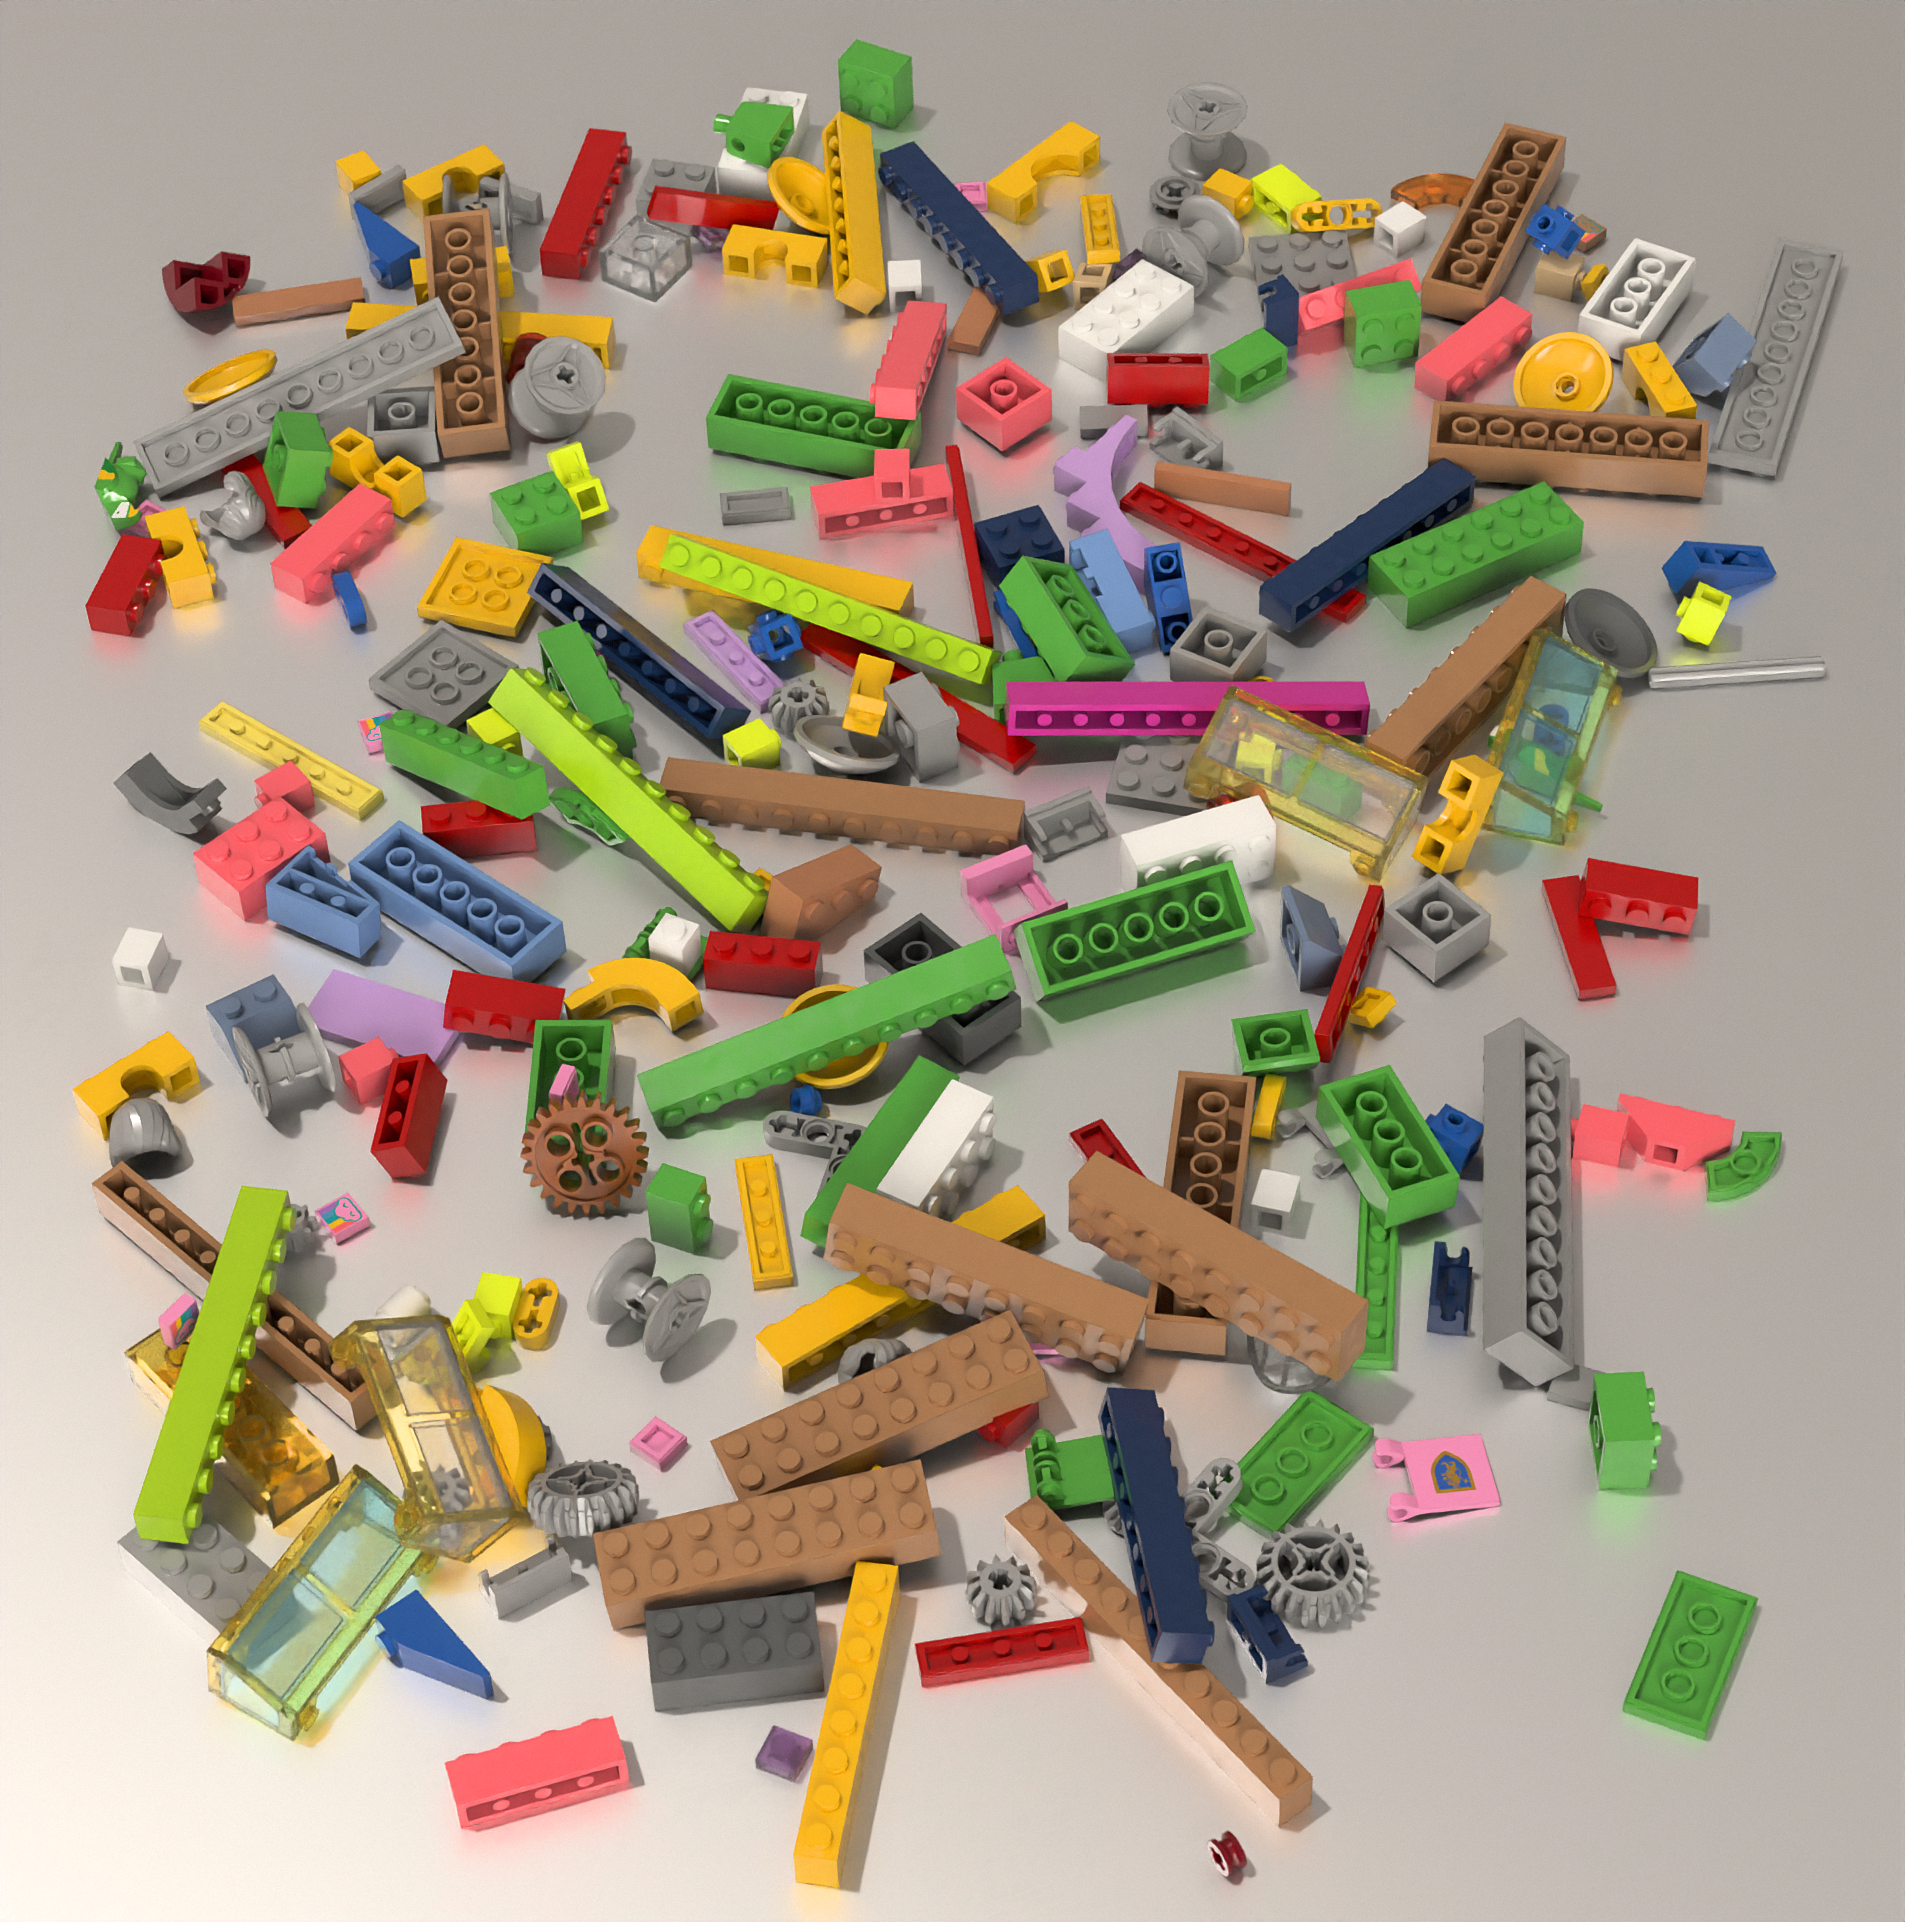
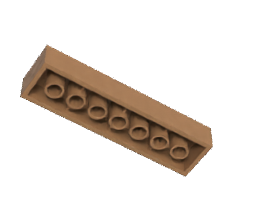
M1504 123L1422 280V312L1467 323L1497 300L1529 237L1525 230L1529 226L1531 217L1540 210L1543 204H1546L1564 168L1567 137Z
M489 208L423 216L429 301L436 297L440 298L466 351L433 368L437 432L444 458L511 450L495 231Z
M1434 400L1428 467H1432L1445 458L1475 475V481L1536 485L1545 481L1548 486L1703 497L1707 471L1709 420Z
M1532 576L1521 586H1516L1511 591L1509 598L1501 606H1496L1491 611L1489 618L1480 627L1476 626L1471 631L1468 639L1460 647L1456 646L1449 654L1448 659L1440 667H1435L1430 672L1427 680L1419 688H1414L1409 693L1407 700L1398 709H1393L1387 716L1386 721L1377 730L1374 729L1368 734L1364 742L1366 755L1365 764L1362 769L1364 774L1363 791L1400 810L1562 644L1567 594Z
M1179 1070L1163 1188L1241 1230L1252 1124L1255 1113L1256 1077ZM1150 1280L1148 1295L1150 1302L1145 1318V1348L1226 1355L1229 1321L1213 1316L1201 1305L1190 1299L1179 1297L1172 1289L1156 1280Z
M1098 1151L1090 1157L1069 1181L1068 1231L1078 1240L1090 1243L1103 1250L1113 1260L1128 1264L1147 1279L1160 1282L1172 1289L1179 1297L1192 1300L1206 1308L1213 1316L1226 1319L1240 1327L1247 1335L1258 1337L1274 1346L1281 1354L1292 1356L1308 1365L1315 1373L1325 1375L1336 1382H1339L1365 1350L1369 1300Z
M849 1183L846 1184L829 1221L823 1259L830 1261L834 1267L844 1271L853 1270L866 1275L876 1284H889L904 1290L912 1298L933 1301L942 1305L951 1313L966 1314L979 1319L981 1322L1011 1310L1028 1343H1041L1054 1348L1064 1357H1077L1090 1362L1100 1371L1124 1375L1139 1338L1150 1299Z
M1008 1310L713 1439L710 1443L718 1468L734 1501L870 1471L876 1464L882 1468L896 1465L993 1422V1417L1031 1403L1034 1404L1048 1398L1049 1395L1044 1371L1011 1310Z
M921 1459L593 1533L605 1606L613 1630L646 1623L645 1611L752 1599L853 1576L857 1561L897 1566L942 1555Z

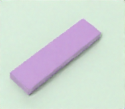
M713 609L684 623V633L761 714L768 711V702H770L774 687H782L784 683L766 664L753 653Z

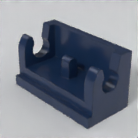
M1282 274L1277 276V279L1260 285L1258 287V295L1273 292V295H1269L1262 300V305L1264 306V329L1289 348L1297 345L1299 293Z
M1435 1241L1427 1332L1467 1335L1473 1267H1469L1470 1252L1468 1248L1462 1247L1460 1257L1452 1258L1447 1255L1448 1248L1446 1242Z
M1261 1585L1237 1595L1234 1593L1227 1596V1621L1265 1684H1268L1308 1667V1660L1302 1654L1304 1649L1301 1644L1294 1642L1278 1614L1273 1613L1271 1600H1264L1262 1598L1268 1594V1591Z

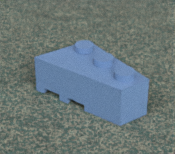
M1108 529L1069 541V565L1074 567L1127 652L1131 654L1153 646V631L1156 630L1154 616L1150 610H1147Z
M310 845L303 849L266 884L267 917L271 921L358 958H361L381 938L380 903L352 880L345 881L337 874V868L332 863L325 864L316 856V850Z

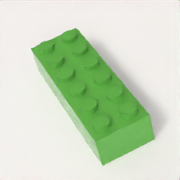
M731 374L727 375L706 416L708 448L857 478L874 476L875 449H909L911 467L922 443L921 411L918 412L916 420L875 417V404H870V401Z
M1543 481L1369 556L1368 588L1407 629L1580 553L1584 522Z
M1232 860L1026 921L1013 930L1036 1002L1248 938L1256 932Z

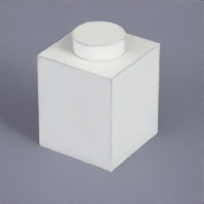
M1404 201L1398 203L1375 218L1374 244L1396 259L1424 242L1426 216Z
M920 260L888 261L890 312H904L908 300L922 301Z
M669 913L663 916L648 938L650 959L670 965L686 977L702 955L699 924Z
M127 928L112 959L118 985L150 991L154 990L169 959L163 933Z
M1262 1168L1251 1203L1250 1229L1289 1237L1299 1204L1301 1176L1289 1174L1285 1171H1273Z

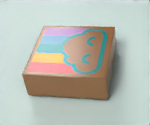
M1583 214L1572 221L1585 231V234L1576 246V248L1584 253L1606 238L1607 228Z

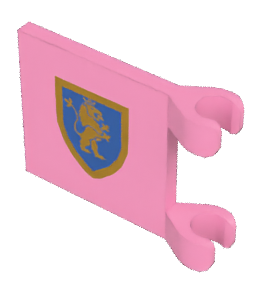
M1481 1434L1407 1442L1384 1438L1378 1439L1375 1442V1452L1372 1454L1375 1466L1378 1468L1389 1467L1404 1460L1413 1495L1397 1492L1390 1496V1505L1387 1508V1512L1391 1521H1404L1418 1514L1500 1505L1499 1494Z

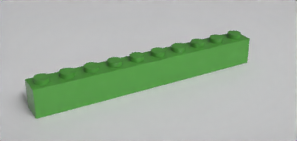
M996 934L637 1074V1078L658 1130L664 1127H675L683 1123L687 1118L700 1113L716 1111L721 1105L735 1099L749 1098L763 1088L774 1084H785L794 1076L803 1072L823 1069L832 1061L845 1056H856L866 1048L880 1042L894 1041L903 1033L916 1028L930 1027L939 1019L952 1014L965 1013L973 1006L987 1000L1001 999L1010 991L1016 989L1015 981Z

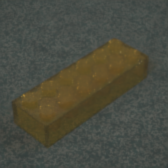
M159 1328L124 1351V1355L133 1383L166 1416L192 1334L176 1350H173L164 1344L161 1329ZM245 1365L246 1379L244 1389L241 1393H236L234 1420L231 1426H226L223 1434V1455L220 1460L215 1459L213 1466L254 1510L275 1529L340 1484L334 1454Z

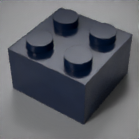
M1039 505L974 523L980 563L996 591L1000 590L999 585L1022 556L1065 564V549Z

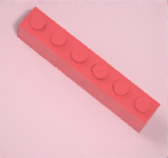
M908 300L904 312L898 313L897 326H893L892 340L887 342L886 354H883L881 359V369H877L875 384L872 383L870 387L869 400L870 404H875V417L916 420L947 334V303Z

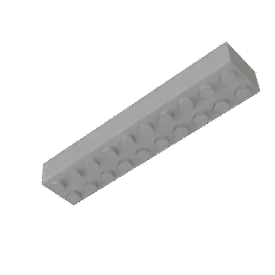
M1519 1017L1484 1036L1483 1350L1489 1355L1495 1357L1517 1375H1520L1537 1387L1574 1369L1570 1055Z

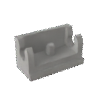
M1179 407L1174 408L1172 413L1157 421L1152 427L1156 432H1160L1163 429L1164 431L1150 441V449L1168 463L1215 471L1223 466V440Z
M1087 786L1024 811V837L1041 861L1046 862L1108 837V830L1100 820L1106 817V814L1092 794L1090 787Z
M554 1535L544 1539L545 1550L489 1578L487 1569L478 1573L479 1590L498 1619L572 1581L569 1556L563 1547L557 1549Z

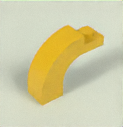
M860 653L851 682L841 729L877 738L888 703L884 701L883 687L888 686L890 683L895 662Z
M646 958L616 959L587 970L590 984L576 989L569 997L563 1000L568 1020H595L617 1007L638 1005L651 1009L658 1014L672 1032L704 1013L700 993L685 975L670 965Z
M487 1384L484 1390L471 1386L469 1393L453 1388L447 1404L477 1416L483 1421L490 1435V1458L478 1490L503 1501L527 1507L529 1483L534 1480L535 1475L544 1473L546 1468V1441L537 1414L523 1398L513 1392Z

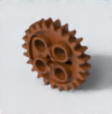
M581 1090L579 1099L576 1101L573 1100L569 1092H565L562 1105L556 1099L551 1098L548 1105L549 1111L542 1107L538 1108L536 1113L538 1120L530 1119L527 1125V1129L530 1132L523 1135L521 1143L527 1147L522 1148L520 1158L529 1160L525 1163L523 1172L526 1174L535 1173L531 1178L530 1186L543 1185L540 1195L541 1199L552 1194L555 1196L553 1207L557 1208L565 1201L568 1202L569 1213L572 1214L577 1205H582L584 1214L589 1215L591 1205H596L601 1213H605L607 1201L617 1208L621 1202L620 1194L629 1199L632 1197L634 1189L631 1185L640 1187L643 1178L640 1173H646L648 1162L643 1159L648 1157L649 1147L642 1145L646 1141V1132H635L639 1128L640 1119L627 1120L630 1110L628 1106L617 1111L615 1109L617 1098L613 1097L607 1104L602 1103L601 1092H597L592 1101L588 1100L585 1090ZM574 1122L579 1124L581 1130V1139L575 1126L572 1124ZM593 1125L602 1126L607 1133L595 1135L589 1130V1127ZM554 1135H562L566 1137L570 1143L566 1145L556 1144L551 1139V1137ZM581 1141L584 1151H579ZM586 1154H591L589 1165ZM603 1161H612L616 1163L619 1168L616 1170H607L604 1167H602L600 1163ZM589 1167L592 1171L594 1178L596 1179V1181H598L597 1183H593L591 1181L589 1176ZM573 1170L579 1173L581 1178L571 1180L563 1172Z

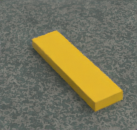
M1112 195L1080 196L1087 264L1120 263V249Z
M773 1154L734 1159L754 1290L794 1285Z

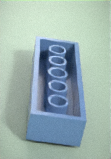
M400 820L348 863L351 880L380 903L381 911L482 975L531 983L567 951L563 921Z

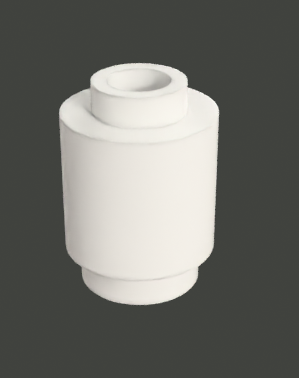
M404 1285L376 1310V1316L372 1319V1325L379 1336L389 1343L404 1340L431 1315V1308L429 1306L431 1300L421 1288Z

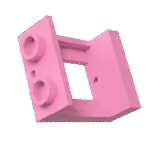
M1026 844L960 870L961 896L988 935L996 934L1004 953L1018 948L1013 930L1021 923L1068 909V902L1065 899L1056 902L1034 872L1033 853ZM1017 885L1035 911L1004 923L986 897Z

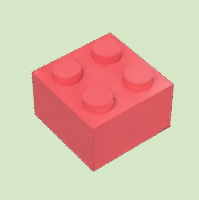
M1005 357L956 388L957 419L1003 452L1052 420V389Z

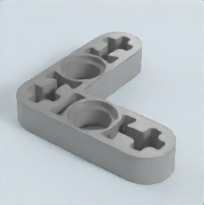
M789 1111L772 1112L766 1116L763 1122L764 1139L770 1147L777 1150L829 1159L817 1196L850 1152L849 1146H853L855 1141H858L866 1130V1127L857 1124ZM781 1127H785L781 1133H776ZM815 1132H823L828 1135V1138L823 1142H812L808 1139L809 1135Z
M1218 1458L1204 1468L1182 1496L1185 1499V1523L1187 1527H1191L1193 1534L1191 1547L1193 1557L1197 1558L1202 1554H1210L1216 1558V1563L1211 1569L1200 1571L1199 1583L1227 1603V1596L1234 1593L1237 1595L1256 1587L1257 1583L1253 1570L1248 1565L1204 1537L1243 1488V1479L1239 1465L1231 1459ZM1229 1473L1231 1482L1222 1481L1217 1486L1216 1476L1225 1477ZM1214 1490L1217 1500L1211 1495ZM1197 1501L1204 1502L1209 1506L1207 1514L1200 1518H1193L1186 1513L1189 1505ZM1224 1569L1226 1570L1227 1577L1235 1582H1239L1244 1578L1246 1587L1242 1589L1237 1586L1231 1590L1229 1580L1222 1575Z

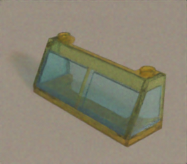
M1538 628L1534 630L1486 760L1487 763L1504 773L1480 829L1564 846L1569 832L1575 833L1577 829L1579 811H1574V803L1606 712L1610 713L1613 706L1619 707L1623 686L1617 685L1618 670L1549 630Z
M354 1464L206 1650L208 1691L293 1742L301 1730L306 1732L315 1723L319 1715V1709L316 1708L318 1695L376 1622L375 1616L386 1609L411 1575L418 1577L423 1572L429 1574L433 1570L440 1557L438 1533L369 1471Z

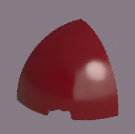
M221 251L203 265L173 260L162 268L163 284L169 301L177 310L189 313L210 311L227 304L245 286L250 271V256Z

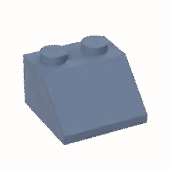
M1728 313L1695 336L1672 367L1688 392L1704 397L1716 389L1722 392L1734 380L1735 377L1732 375V372L1736 368L1738 370L1741 369L1750 360L1752 354L1749 351L1757 340Z
M1289 885L1282 886L1280 939L1299 991L1332 986L1346 949L1345 945H1340L1338 942L1339 930L1337 921L1334 917L1329 918L1324 903Z
M274 974L206 1005L212 1036L246 1084L248 1082L236 1051L232 1028H241L248 1036L254 1050L273 1044V1038L279 1036L283 1040L300 1034L296 1018V1008Z

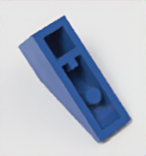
M356 202L353 204L357 231L373 277L378 281L384 282L392 289L412 278L410 259L421 258L419 245L361 203Z
M1684 541L1661 568L1674 594L1681 596H1692L1699 581L1719 591H1725L1767 580L1777 574L1763 546Z
M417 1589L375 1616L378 1630L375 1640L381 1651L388 1658L393 1655L406 1669L486 1700L494 1695L490 1672Z

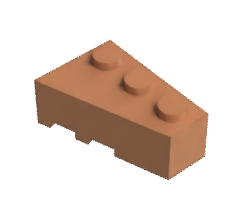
M850 844L772 876L759 936L816 941L875 897L879 887L878 882L882 867Z

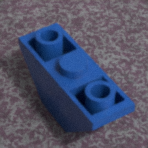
M1180 542L1144 548V587L1147 605L1156 622V630L1154 632L1162 653L1170 652L1172 646L1193 621Z

